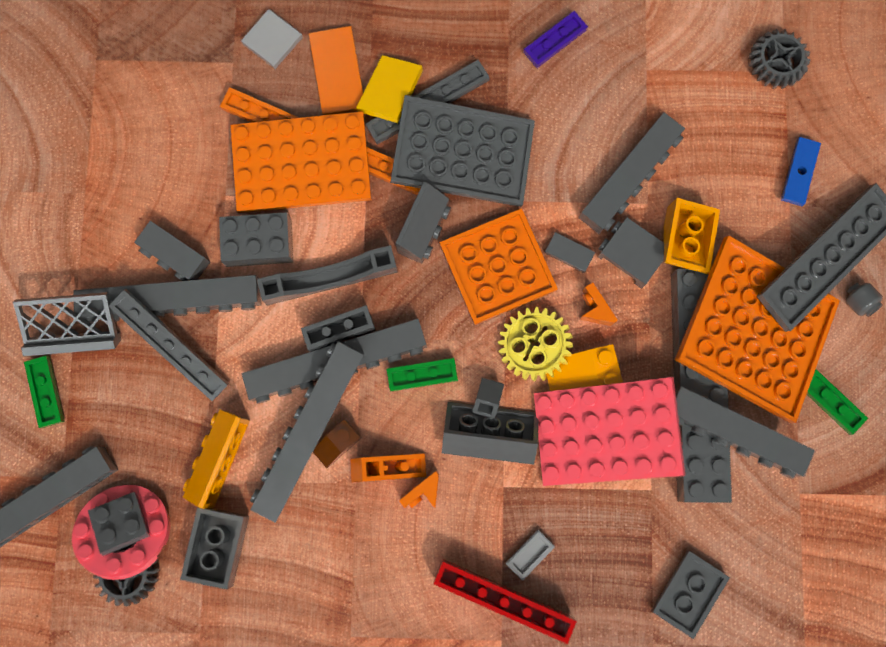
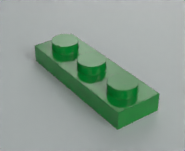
M50 356L25 361L24 366L38 428H46L65 422Z
M455 358L387 369L390 392L458 381Z
M817 369L815 370L806 395L849 435H854L868 420V417Z

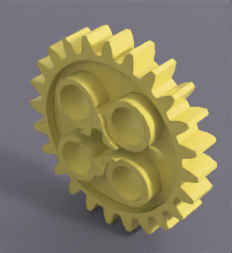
M538 307L535 308L534 313H531L529 308H526V315L518 311L519 318L510 317L512 324H504L507 332H500V335L505 338V340L498 341L499 345L504 346V348L499 350V353L506 355L502 358V361L504 363L510 362L507 368L509 370L515 368L514 374L519 376L522 373L524 380L531 375L532 380L535 382L537 375H540L541 379L545 381V374L547 373L553 378L554 369L561 372L562 370L559 365L561 363L568 364L564 357L572 356L567 348H572L573 343L567 340L573 338L571 333H565L570 329L569 326H561L564 319L561 317L556 320V312L551 313L549 316L547 308L542 313H540ZM530 325H538L534 333H527ZM544 327H547V330L542 334ZM549 336L557 337V341L553 345L546 344ZM533 341H534V342H539L540 345H539V347H537V346H534V347H533V346L531 345V343H532ZM524 343L525 349L520 353L515 352L516 345ZM529 355L528 360L524 361V358ZM537 355H544V361L541 364H534V358Z

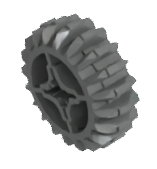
M777 29L773 30L772 33L768 31L763 37H759L756 44L751 48L752 52L749 54V59L751 60L749 67L754 68L752 75H759L757 81L763 79L765 81L764 86H768L771 83L773 89L777 88L778 85L783 89L787 85L793 86L797 81H800L808 71L807 66L811 61L807 58L810 55V51L805 50L807 44L800 43L802 37L796 39L794 32L788 35L786 29L782 30L781 33ZM765 49H766L767 52H768V53H767L768 61L765 60V56H764V51H765ZM791 57L793 58V61H794V68H793V69H792V67H791V65H792L791 60H790Z
M137 542L112 553L124 552L132 548ZM152 564L135 576L116 580L119 583V589L112 580L93 575L94 579L99 578V583H96L94 587H102L103 590L99 596L108 594L106 602L109 603L114 600L115 606L123 603L127 607L132 602L134 604L140 603L141 598L146 599L149 596L147 591H154L155 587L151 583L158 582L159 579L153 576V574L159 572L160 569L153 568ZM143 576L139 587L132 592V586H134L136 577Z

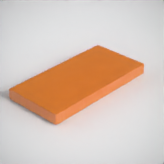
M348 26L309 33L322 115L356 112V107L363 95L352 27Z

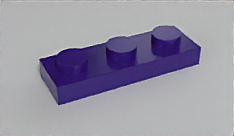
M573 11L527 46L523 53L536 68H539L587 31L588 26Z

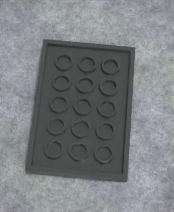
M405 95L390 183L421 189L423 183L426 182L442 193L522 207L535 120Z

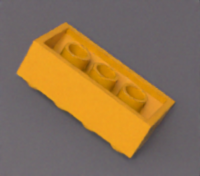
M221 409L218 413L214 414L211 420L212 429L210 434H207L202 441V453L196 457L192 465L194 472L191 478H188L184 484V499L201 509L215 507L250 420Z

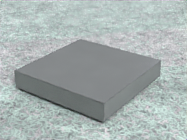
M268 9L241 42L276 69L303 37L301 33Z

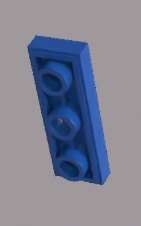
M803 137L797 139L781 201L801 207L805 205L821 146L820 142Z

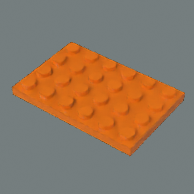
M363 112L230 125L236 211L238 213L372 200Z

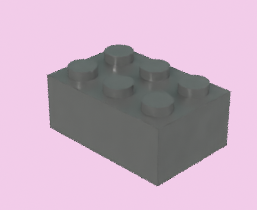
M287 212L219 217L221 262L226 267L294 263L292 219Z
M197 507L180 580L225 590L233 587L250 516L215 508L201 509Z

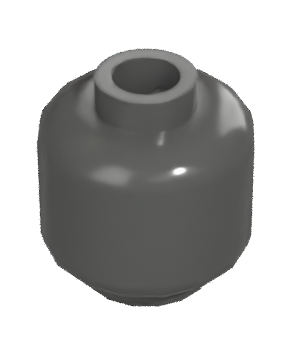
M856 283L847 291L849 295L846 298V303L859 316L866 315L869 317L883 306L881 303L883 296L870 283L862 285Z

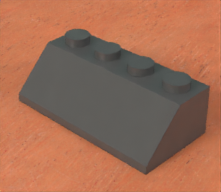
M448 402L442 454L534 465L538 448V418H536V412L498 408L495 419L472 413L474 405Z

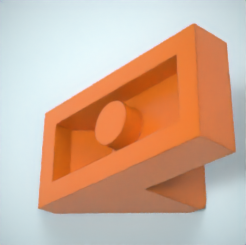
M592 282L587 285L582 291L584 293L582 297L589 307L592 305L594 309L584 314L580 320L612 326L618 319L595 284Z
M437 471L399 500L404 508L408 505L411 508L422 501L420 497L422 494L436 508L439 479Z

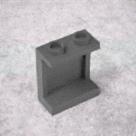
M627 217L623 223L618 221L611 232L614 236L611 240L605 239L598 248L601 251L598 258L601 260L605 258L635 279L636 282L634 284L642 289L664 260V243Z

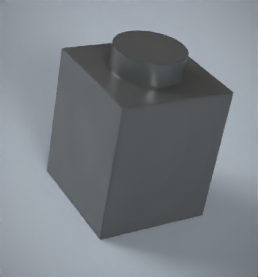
M482 378L472 413L495 419L504 384Z

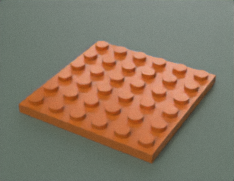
M728 235L722 240L675 360L788 423H796L840 300L827 294L791 331L785 332L757 298V295L785 268Z

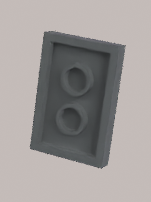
M687 550L651 609V612L694 639L730 577Z

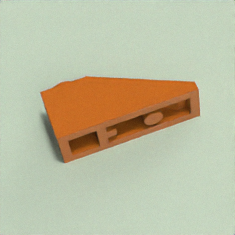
M425 453L350 459L352 482L426 477Z

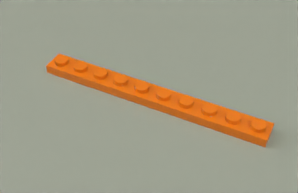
M230 87L220 105L222 110L252 123L299 118ZM367 147L369 174L390 183L394 159ZM393 184L416 195L420 191V188Z

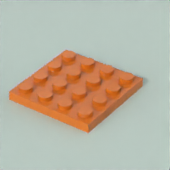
M522 208L439 242L474 325L558 290Z

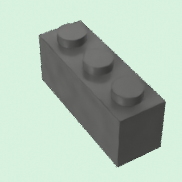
M149 221L134 242L140 247L138 250L149 259L152 255L158 259L156 264L167 271L169 268L175 270L176 274L174 276L181 281L198 280L210 264L205 257L152 221Z
M366 305L303 327L301 331L308 351L312 352L331 346L332 343L337 344L339 340L344 342L376 331Z

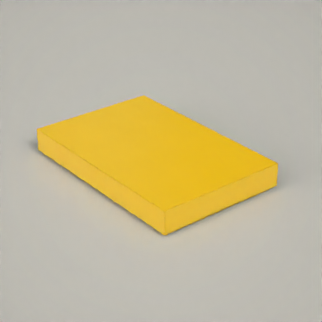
M382 55L356 107L357 111L398 123L401 118L404 96L412 95L423 72L422 66Z

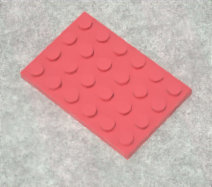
M674 378L534 393L536 418H538V440L543 486L685 476Z

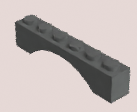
M390 245L367 251L332 265L305 271L279 273L259 278L257 282L262 302L268 306L398 273Z

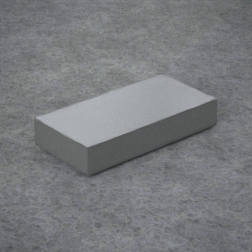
M537 529L505 563L523 581L555 546Z

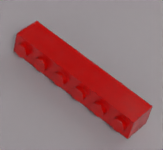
M445 559L442 560L433 581V585L567 645L577 622L574 617Z

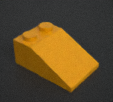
M676 198L667 207L663 227L664 263L709 274L720 209Z
M613 344L575 353L569 357L565 356L564 359L568 364L561 363L559 365L562 370L561 372L554 369L553 378L549 373L546 374L550 391L623 383Z

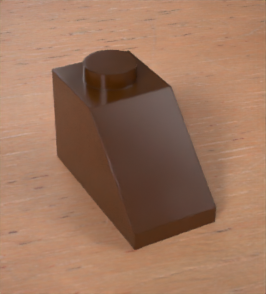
M343 420L320 441L313 450V453L327 469L362 437L347 420Z

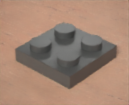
M135 492L88 510L99 552L102 556L150 536Z

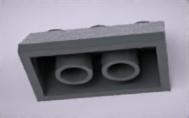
M423 183L396 241L398 254L421 264L424 259H429L433 251L431 246L433 239L439 238L442 231L440 224L443 219L447 220L452 208L449 206V198L429 183Z

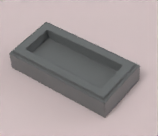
M555 232L545 254L585 273L595 252Z

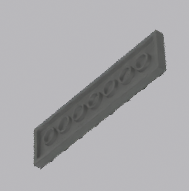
M878 184L870 185L757 295V298L785 332L791 331L886 236V195Z

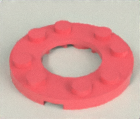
M120 485L104 490L83 507L75 521L72 532L74 554L85 569L101 578L119 580L135 576L150 567L158 559L157 556L164 544H167L170 534L168 511L156 494L141 486ZM135 492L150 536L138 541L132 548L124 552H111L102 556L99 552L88 510Z

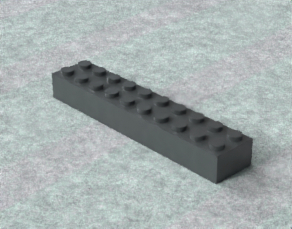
M676 269L671 274L675 389L684 387L728 408L727 388L675 360L709 275L690 269ZM683 424V426L679 425L685 476H677V501L732 503L730 445L727 447L721 446L713 442V437L707 434L705 437L691 431L692 427Z

